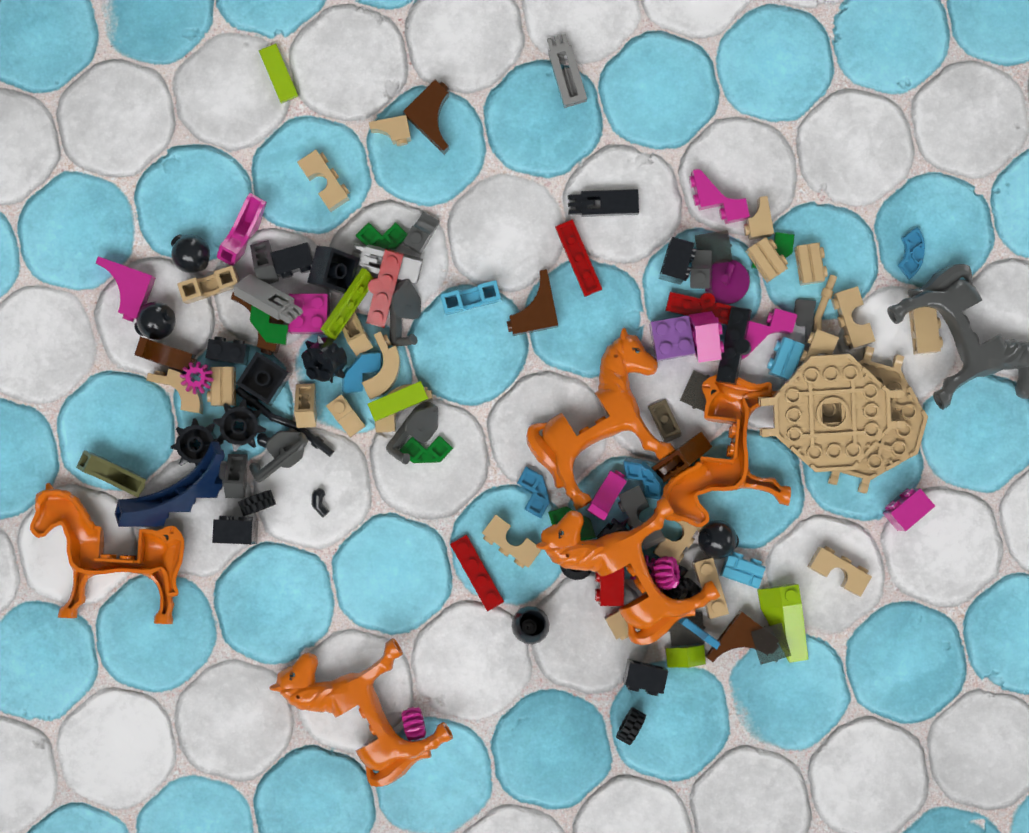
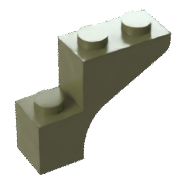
M86 450L83 451L76 466L82 472L99 478L136 497H139L145 488L146 479Z

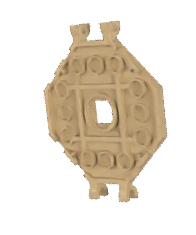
M869 346L865 347L863 359L859 363L889 390H904V398H890L891 420H904L905 429H891L882 437L876 447L861 460L855 470L831 471L828 484L837 485L840 473L861 478L857 492L864 494L868 492L870 480L918 454L928 419L925 410L922 409L918 398L901 371L905 356L898 354L894 356L892 367L871 361L874 348ZM840 403L822 405L823 423L841 422Z
M850 354L809 356L773 397H758V405H773L774 428H759L760 436H776L815 472L855 470L861 460L876 447L882 437L891 429H905L904 420H891L890 398H904V390H889ZM840 403L841 422L823 423L822 405Z

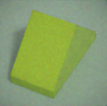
M704 645L665 648L667 668H689L706 664Z

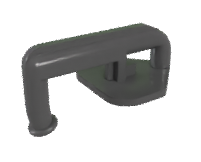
M409 280L398 281L392 295L390 306V343L392 346L416 345L418 342L414 334H410L409 337H402V318L413 320L417 319L421 314V298Z
M429 401L422 402L415 407L387 444V452L403 464H408L410 455L402 453L398 449L409 435L421 443L427 442L438 428V407Z
M279 431L267 441L266 448L274 459L262 469L258 463H251L249 466L255 481L258 483L262 482L280 467L290 468L300 461L303 457L304 447L308 442L306 435L303 432Z

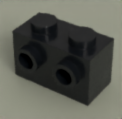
M308 242L270 252L276 275L278 277L282 276V279L294 276L293 273L299 271L303 274L311 270L313 255Z
M215 336L214 340L208 339L205 358L247 366L250 347L245 345V341L234 339L232 343L226 342V338Z

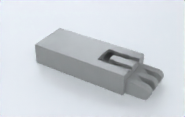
M562 34V43H560L558 36L554 37L555 45H553L551 38H548L547 42L550 49L548 56L564 108L587 102V96L572 46L568 44L566 34ZM566 55L570 67L561 69V65L566 64L564 59Z
M354 244L353 248L360 250V252L352 251V255L360 258L358 265L362 266L361 269L364 268L369 272L379 274L381 264L377 263L378 258H372L371 254L383 257L385 248L369 244L367 246ZM404 254L398 279L409 280L411 283L417 284L423 258Z
M251 274L234 285L235 296L277 320L281 319L290 324L303 313V310L294 304L293 297Z

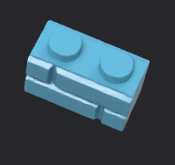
M786 337L777 340L773 349L776 351L774 358H770L767 365L769 369L768 374L787 381L795 373L805 345Z
M736 552L727 556L720 576L758 589L766 568L761 565L762 561L753 558L750 561L744 560V555Z

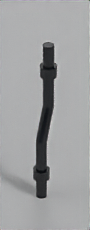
M241 387L237 388L236 393L245 399L251 408L261 409L262 414L273 422L290 427L298 432H303L314 448H319L329 457L333 455L335 451L323 443L324 440L319 436L313 435L306 428H297L295 421L274 414L261 404L257 397L250 395Z

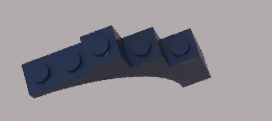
M211 442L200 463L188 475L170 487L142 497L118 499L114 513L118 527L164 526L166 519L169 518V512H191L196 498H217L219 491L223 487L219 473L221 461L225 457L224 450L221 449L219 442Z

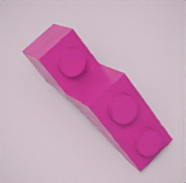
M696 169L692 171L691 176H689L691 188L694 187L695 195H693V201L699 210L721 206V209H719L720 218L725 221V224L744 221L750 217L746 198H727L701 170Z
M249 193L232 229L220 244L217 254L218 259L230 266H234L244 255L248 240L259 229L266 201Z
M775 308L772 312L768 313L766 319L768 326L750 321L745 338L751 344L750 353L769 334L785 333L790 335L793 332L797 314ZM749 354L742 355V360L746 358Z

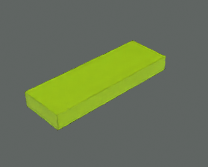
M275 43L259 50L280 103L282 104L299 97L277 44Z
M419 381L368 403V407L376 422L428 400L422 382Z

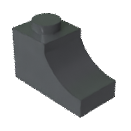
M423 212L404 239V245L421 255L440 221Z
M269 240L250 245L257 278L267 284L278 282L279 277L276 275L270 252L272 250Z
M696 250L694 260H692L690 288L712 289V250Z
M228 454L223 480L225 498L245 499L247 454Z

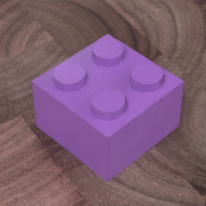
M689 315L650 322L649 328L654 356L657 362L695 354Z

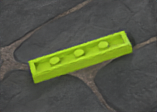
M362 268L322 326L321 330L328 338L336 340L369 291L368 283L373 279V276L367 269Z

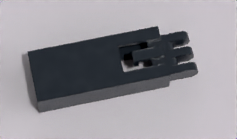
M638 189L581 191L580 195H568V200H575V202L568 203V207H576V210H568V215L595 217L639 214ZM595 200H600L601 208L588 209L589 205L595 206Z

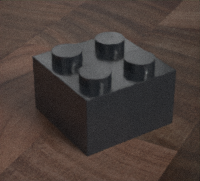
M672 237L667 247L659 279L678 285L686 281L691 271V267H688V265L694 260L696 249L693 248L695 243Z
M317 245L307 283L335 293L345 294L355 278L360 258L332 247Z
M256 352L236 382V385L272 406L292 374Z
M219 516V519H213L212 543L257 544L258 521H253V517L239 516L238 520H234V516Z
M627 659L623 683L628 690L639 692V689H643L647 694L658 696L659 693L664 694L668 670L662 666Z

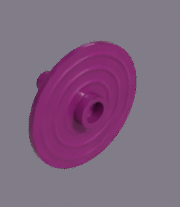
M732 259L719 260L712 264V289H705L706 293H711L717 303H736L746 295L749 289V274L746 268L738 261Z

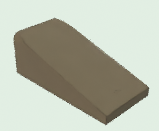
M666 399L648 406L663 442L667 443L682 436Z

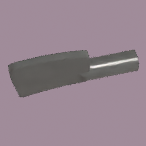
M797 299L794 308V314H797L796 325L805 326V344L809 345L807 340L810 333L813 332L816 301Z

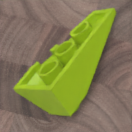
M794 583L757 589L760 609L774 635L779 640L778 643L788 662L808 660L799 584Z

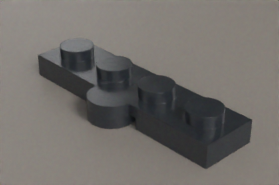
M731 306L723 344L724 353L721 354L722 360H720L716 381L719 383L736 385L742 355H747L751 351V344L745 339L752 312L750 309Z

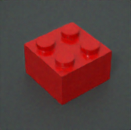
M624 567L605 576H600L595 572V581L599 582V589H595L596 602L600 606H624Z

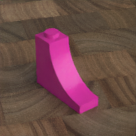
M98 256L96 264L109 271L119 287L120 307L118 313L123 314V319L133 322L134 319H137L139 310L147 304L156 278Z
M617 470L615 472L610 471L592 498V502L589 503L585 510L600 520H605L616 498L627 482L624 479L625 475Z

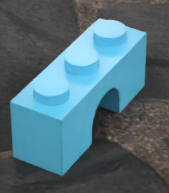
M496 280L479 284L471 289L440 294L445 315L501 302Z

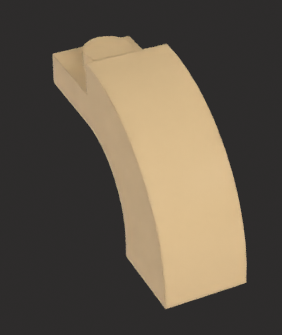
M168 369L167 376H165V372L154 371V374L148 373L146 381L171 385L178 391L181 398L180 410L203 414V400L199 389L196 395L193 394L192 390L187 392L185 390L187 385H181V382L186 380L180 377L182 373L172 369Z

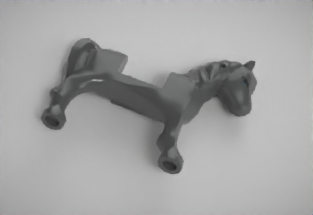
M952 264L934 274L921 288L908 290L910 298L903 299L898 304L888 307V315L894 324L902 322L905 315L914 309L930 307L940 312L948 325L963 362V367L957 374L946 377L942 389L933 393L934 400L940 409L944 410L951 404L953 393L968 381L976 377L993 375L1001 370L1018 369L1019 378L1015 387L1016 395L1022 399H1029V342L1015 339L1008 340L999 334L980 345L978 335L972 331L968 317L963 314L964 310L982 301L979 292L972 284L970 266Z

